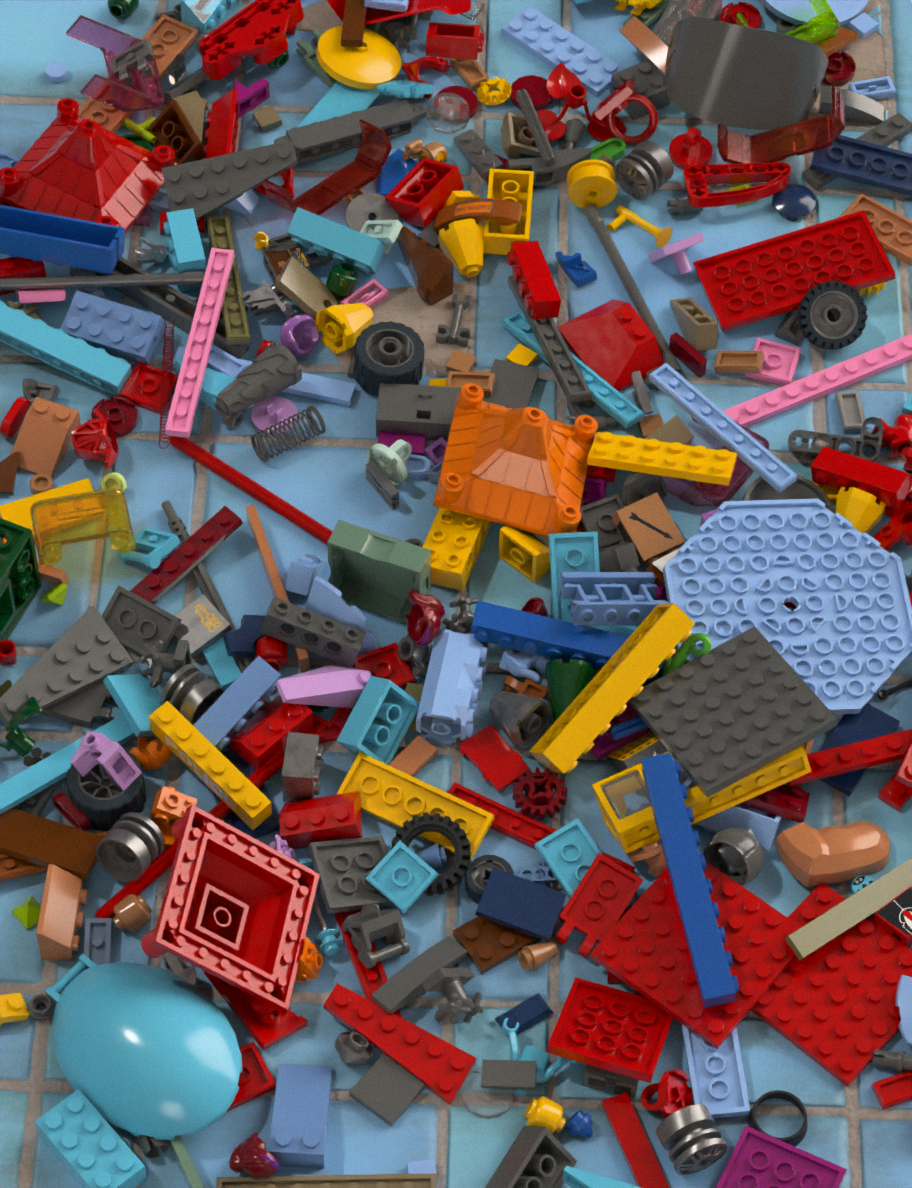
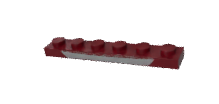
M224 506L160 563L158 568L151 571L131 589L130 592L155 604L243 524L241 518Z

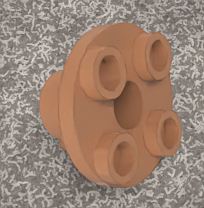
M660 839L628 853L631 862L645 859L649 868L647 874L651 873L653 877H658L667 867Z

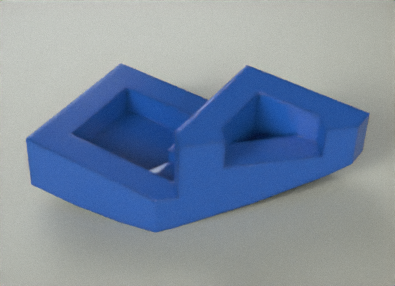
M559 251L555 253L558 263L577 287L597 279L596 271L586 261H582L581 253H575L573 256H564Z

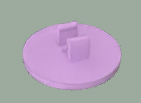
M271 396L255 404L251 412V419L255 428L261 432V430H265L267 427L270 428L275 423L288 419L289 416L293 417L298 411L290 400L284 397Z

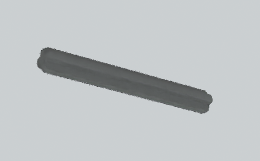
M526 89L518 90L516 92L517 101L542 159L547 166L555 164V154Z

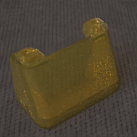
M118 488L40 500L35 502L30 509L40 567L55 565L61 560V545L110 537L112 548L117 552L137 551L126 496Z

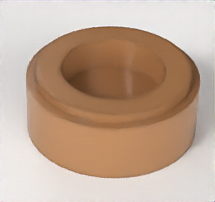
M37 474L31 478L29 483L30 491L33 495L54 489L53 479L47 474Z

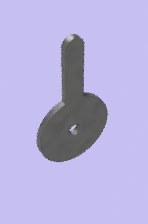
M365 193L355 197L349 203L345 214L347 227L358 232L361 231L366 221H372L368 218L369 215H374L376 217L375 220H399V214L385 201V196L376 193ZM330 254L327 257L319 255V261L323 265H328L335 260Z

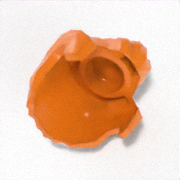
M147 736L139 737L137 740L138 749L133 747L129 753L136 757L144 769L154 770L162 768L169 761L173 752L160 739H154L148 743L146 742Z

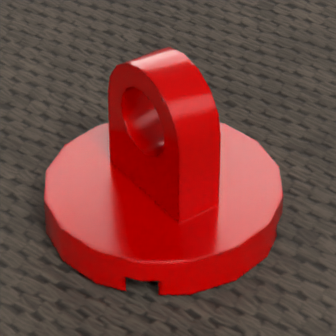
M691 127L686 133L672 139L669 145V155L672 163L677 167L684 169L690 165L709 164L712 158V146L709 140L701 136L702 132L699 129Z
M677 1069L664 1072L659 1083L650 1084L643 1090L641 1095L643 1107L654 1113H662L664 1119H666L674 1112L693 1105L692 1087H688L686 1082L689 1081L688 1076L682 1070ZM658 1092V1101L655 1104H651L652 1096Z

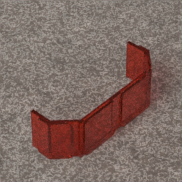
M832 85V109L829 114L752 136L728 130L726 125L718 124L717 147L719 154L724 162L731 164L774 163L794 155L800 156L828 148L833 145L834 139H837L845 128L844 97L841 91L839 92L836 86Z
M362 119L359 120L363 140L353 162L294 200L290 191L266 179L264 183L267 189L268 200L292 213H295L297 207L316 215H321L341 202L342 198L348 194L355 193L378 178L379 174L382 173L381 169L387 162L392 149L385 130Z

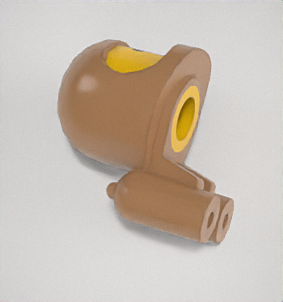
M416 139L405 145L402 157L404 160L418 158L421 161L423 158L445 163L448 158V152L446 147L440 142H431L424 146L423 140Z

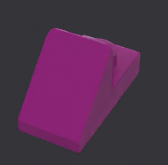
M264 78L253 83L249 88L244 87L235 80L234 89H237L239 118L270 98L269 82Z

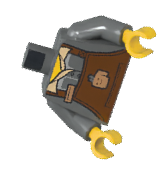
M258 232L253 237V240L257 241L255 244L256 249H264L263 265L273 284H276L286 261L291 256L310 272L311 267L320 265L317 253L304 255L300 245L276 243L269 240L264 232Z

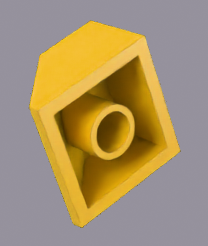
M504 526L500 529L499 558L535 584L550 570L549 547L535 539L528 531L510 526Z

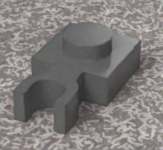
M406 20L385 23L388 40L395 44L398 52L399 48L403 47L409 53L410 35H404L403 38H400V29L402 26L407 25Z

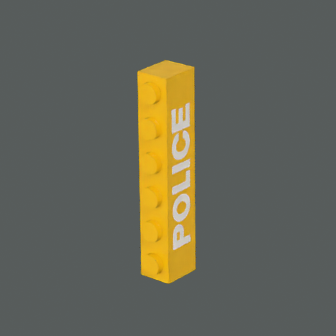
M168 701L148 716L150 730L252 830L256 829L272 815V802Z

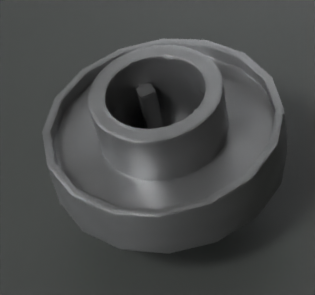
M344 1031L339 1034L335 1041V1048L341 1060L348 1065L367 1064L374 1054L371 1044L360 1033Z

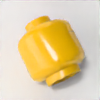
M544 1096L537 1100L532 1099L524 1114V1118L527 1119V1126L546 1127L551 1134L554 1132L559 1133L566 1122V1118L562 1117L563 1107Z

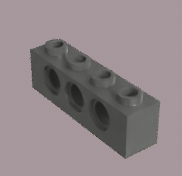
M274 596L260 629V632L351 668L366 634L364 631Z

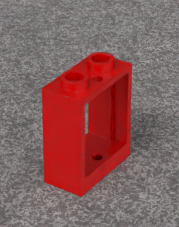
M429 22L426 36V56L477 60L478 53H482L484 45V33H480L481 25Z

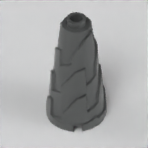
M276 342L270 344L264 349V352L252 361L250 366L237 376V379L218 394L215 403L216 410L221 415L237 414L252 404L255 405L291 385L294 386L302 379L301 369L297 372L295 371L294 367L298 365V362L293 354L281 343L276 345Z

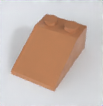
M36 397L25 415L11 453L13 454L16 451L21 453L19 470L34 475L47 474L52 478L72 445L71 432L81 425L79 411Z

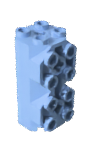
M446 629L441 631L440 635L434 639L416 719V731L419 733L422 730L427 733L426 738L430 741L452 744L456 742L458 737H461L460 740L472 737L474 728L473 718L477 715V700L482 692V676H485L488 651V647H484L483 644L474 638L475 634L457 633Z

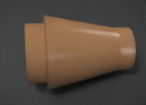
M550 940L549 942L522 947V950L518 952V960L521 967L525 971H535L551 957L558 954L557 945L553 940Z

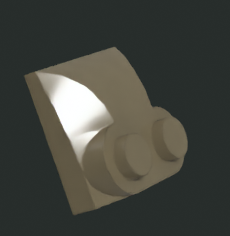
M507 112L504 116L501 128L502 146L505 154L511 158H520L523 154L542 157L534 138L529 133L530 128L525 117L511 112Z

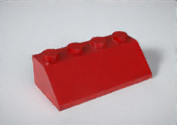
M232 89L213 102L211 112H207V125L209 128L205 129V142L208 143L203 145V158L207 159L236 152L239 126L237 89Z

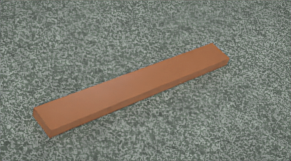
M254 505L246 506L247 522L273 596L289 602L256 507ZM291 644L300 672L309 671L310 664L307 650Z

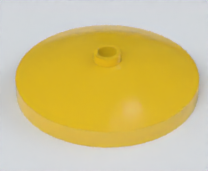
M342 26L333 27L321 35L316 48L317 60L322 69L338 82L357 89L376 90L378 84L388 83V81L397 79L401 68L400 54L388 39L377 32L365 28L362 47L341 46Z

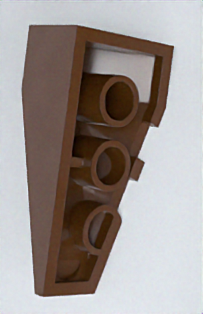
M403 225L396 239L419 296L432 306L453 294L454 264L441 250L436 247L431 249L428 247L429 244L426 240L419 241L416 234Z

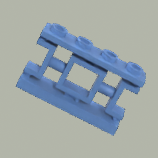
M560 572L556 590L558 598L575 600L572 601L570 615L573 616V625H640L657 604L669 603L665 600H653L657 591L653 572Z

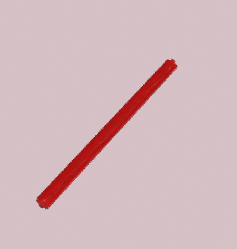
M170 436L169 443L327 544L333 532L332 530L185 437Z
M277 751L247 779L259 788L283 767L285 754L282 751ZM220 801L208 813L223 820L232 810L223 801ZM175 841L159 855L138 880L129 882L95 912L96 918H113L115 916L113 908L117 903L129 894L139 895L173 864L178 841Z

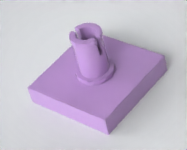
M701 232L662 247L648 254L649 260L652 263L670 256L674 259L679 276L690 272L693 269L690 266L685 251L705 241L704 236Z

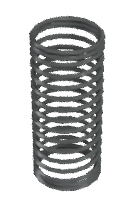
M310 406L306 410L294 414L293 417L289 416L288 419H284V421L275 423L270 428L267 427L265 430L252 435L251 443L259 459L266 462L270 457L274 458V455L278 456L279 453L283 454V451H288V448L292 449L297 444L301 445L302 442H306V439L310 440L311 437L315 438V435L319 436V434L325 433L326 427L320 412L314 406ZM312 412L318 418L322 430H320V428L318 427L316 420L312 416ZM304 417H305L306 420L308 421V424H309L311 430L313 431V436L311 435V433H310V431H309V429H308V427H307V425H306V423H305V421H304ZM299 419L302 421L309 438L305 435V432L302 426L300 425ZM295 422L298 424L299 429L304 436V440L301 438L299 431L295 426ZM290 424L294 427V430H295L297 436L299 437L300 443L297 441V439H296V437H295V435H294V433H293V431H292V429H291V427H290ZM285 425H286L287 428L289 429V431H290V433H291V435H292V437H293V439H294V441H295V445H294L293 442L291 441V438H290L289 434L287 433V430H286ZM281 428L285 432L287 439L290 442V446L287 444L282 434ZM277 431H278L279 434L281 435V438H282L283 442L285 443L286 449L283 447V445H282V443H281V441H280V439H279V437H278V435H277ZM272 433L275 435L281 447V451L278 449L277 444L273 439ZM268 436L271 438L276 448L277 454L274 452L268 440ZM263 438L266 440V442H267V444H268V446H269V448H270V450H271V452H272V456H271V454L268 452V449H267V447H266V445H265V443H264V441H263Z

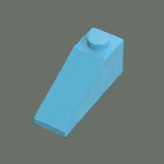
M180 357L175 358L177 375L180 373L183 358ZM206 368L199 398L206 406L217 411L215 403L218 394L237 378Z

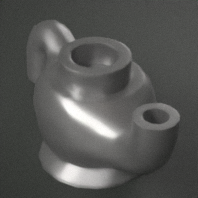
M407 632V636L403 637L398 644L399 658L415 664L416 667L412 670L413 676H425L427 674V666L424 659L429 654L428 645L419 647L415 644V640L409 637Z

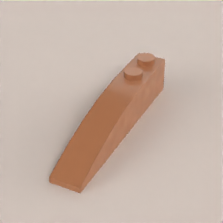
M634 16L619 31L665 78L668 46Z

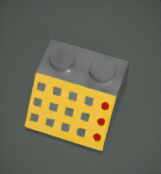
M647 733L609 754L607 759L619 773L640 764L643 758L660 755L668 750L656 735ZM643 788V789H641V790H639V791H637V792H634L635 795L638 794V793H640L641 791L645 790L646 788Z

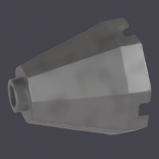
M500 691L490 700L489 708L491 715L509 740L519 748H523V746L531 748L547 731V728L544 727L546 721L550 723L553 717L551 704L542 698Z

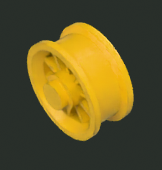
M596 159L581 161L572 166L567 173L568 197L574 205L585 209L590 204L600 208L612 202L616 197L615 171L605 161Z

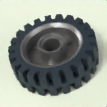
M829 281L814 286L805 294L800 301V306H798V326L802 330L803 336L811 344L819 348L834 350L846 347L860 337L861 332L866 326L867 307L864 305L863 297L859 295L856 289L843 282ZM830 309L835 310L837 313V319L834 322H831L827 317Z

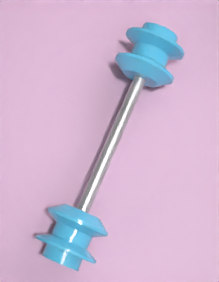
M299 861V863L314 871L312 861ZM315 894L313 904L323 930L315 937V942L322 944L318 948L319 953L332 956L340 951L344 942L341 939H337L340 936L339 930L327 928Z

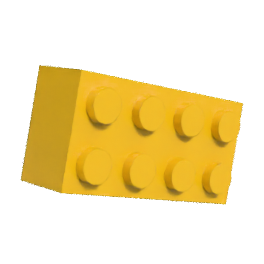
M490 169L487 198L521 203L522 211L519 224L498 226L496 220L485 221L483 254L507 255L511 250L513 242L529 241L534 171Z

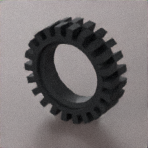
M423 813L421 817L416 815L412 817L411 821L406 820L403 823V827L401 829L398 828L396 831V836L392 839L390 850L399 840L409 847V844L415 837L425 832H437L446 836L454 846V861L450 868L439 875L424 893L427 896H433L434 893L441 895L446 890H453L456 884L459 885L462 882V878L466 875L471 862L470 843L465 831L460 828L456 821H451V818L446 815L442 817L439 813H434V815Z

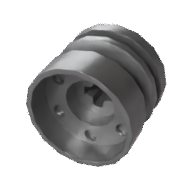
M644 141L636 146L630 154H627L618 161L614 171L616 180L621 188L634 199L642 201L647 199L658 187L665 184L672 177L674 167L668 154L659 145L651 141Z
M187 664L177 670L165 684L160 695V705L168 701L194 725L226 690L213 679H207V676L193 664Z
M129 812L123 814L97 844L96 855L98 862L111 876L121 881L133 882L141 877L164 849L165 840L161 830L151 819L140 813Z
M695 1104L682 1108L669 1115L656 1128V1134L663 1148L670 1151L669 1159L674 1163L673 1167L679 1175H689L704 1170L717 1162L727 1152L728 1146L721 1138L720 1131L713 1129L715 1122L704 1104Z

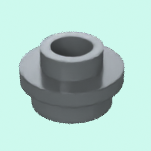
M35 995L28 1004L30 1016L36 1020H46L54 1013V1001L47 995ZM40 1006H45V1007H46L45 1010H42V1011H38V1010H37L38 1007H40Z

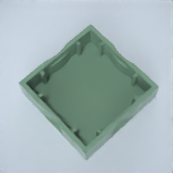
M338 520L327 542L328 563L331 571L329 583L342 592L341 598H343L346 604L355 605L357 608L373 611L387 618L407 624L405 615L410 613L412 603L408 599L409 592L414 589L419 594L430 595L431 550Z

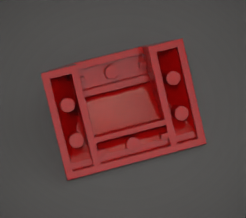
M613 299L558 326L563 339L578 359L618 392L633 385V381L631 382L632 372L640 371L642 379H645L647 371L664 364L655 335L630 303Z

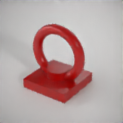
M631 78L600 102L594 114L599 120L606 116L607 128L614 138L622 139L627 145H637L647 141L654 134L658 125V113L654 104L647 97L633 93L636 84ZM630 102L642 104L649 113L647 129L637 136L624 135L615 125V115L621 112Z

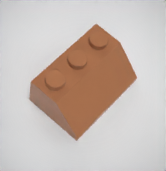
M48 864L36 932L42 959L73 961L74 951H79L80 936L77 935L78 928L83 927L84 913L81 912L82 905L87 904L88 891L83 888L82 879L53 864Z

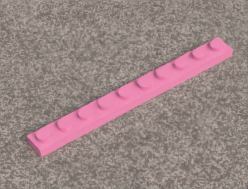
M211 248L165 427L166 435L185 438L190 436L235 257L234 250Z
M912 334L733 406L723 412L745 429L912 360Z

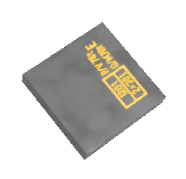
M204 594L174 615L182 620L174 637L177 640L189 641L192 658L224 636L226 632L232 630L228 621Z

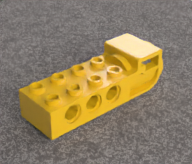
M439 508L423 544V548L431 550L430 583L464 591L493 522Z

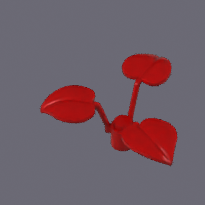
M563 63L558 64L548 77L546 90L554 99L564 98L566 104L558 117L550 110H539L536 112L549 142L556 141L565 134L566 125L560 120L565 115L569 107L577 109L581 106H584L586 118L590 121L587 130L593 138L599 141L614 138L607 128L606 116L599 120L594 114L595 110L592 113V117L590 116L587 105L588 101L585 100L586 88L582 85L579 78L568 70ZM615 116L617 129L625 134L627 130L625 125Z

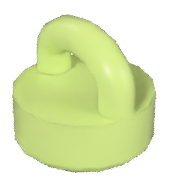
M112 472L102 479V490L108 496L116 497L127 489L126 480L120 473Z

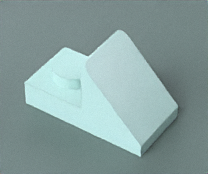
M399 220L366 221L360 233L380 240L386 248L384 253L388 254L403 225Z

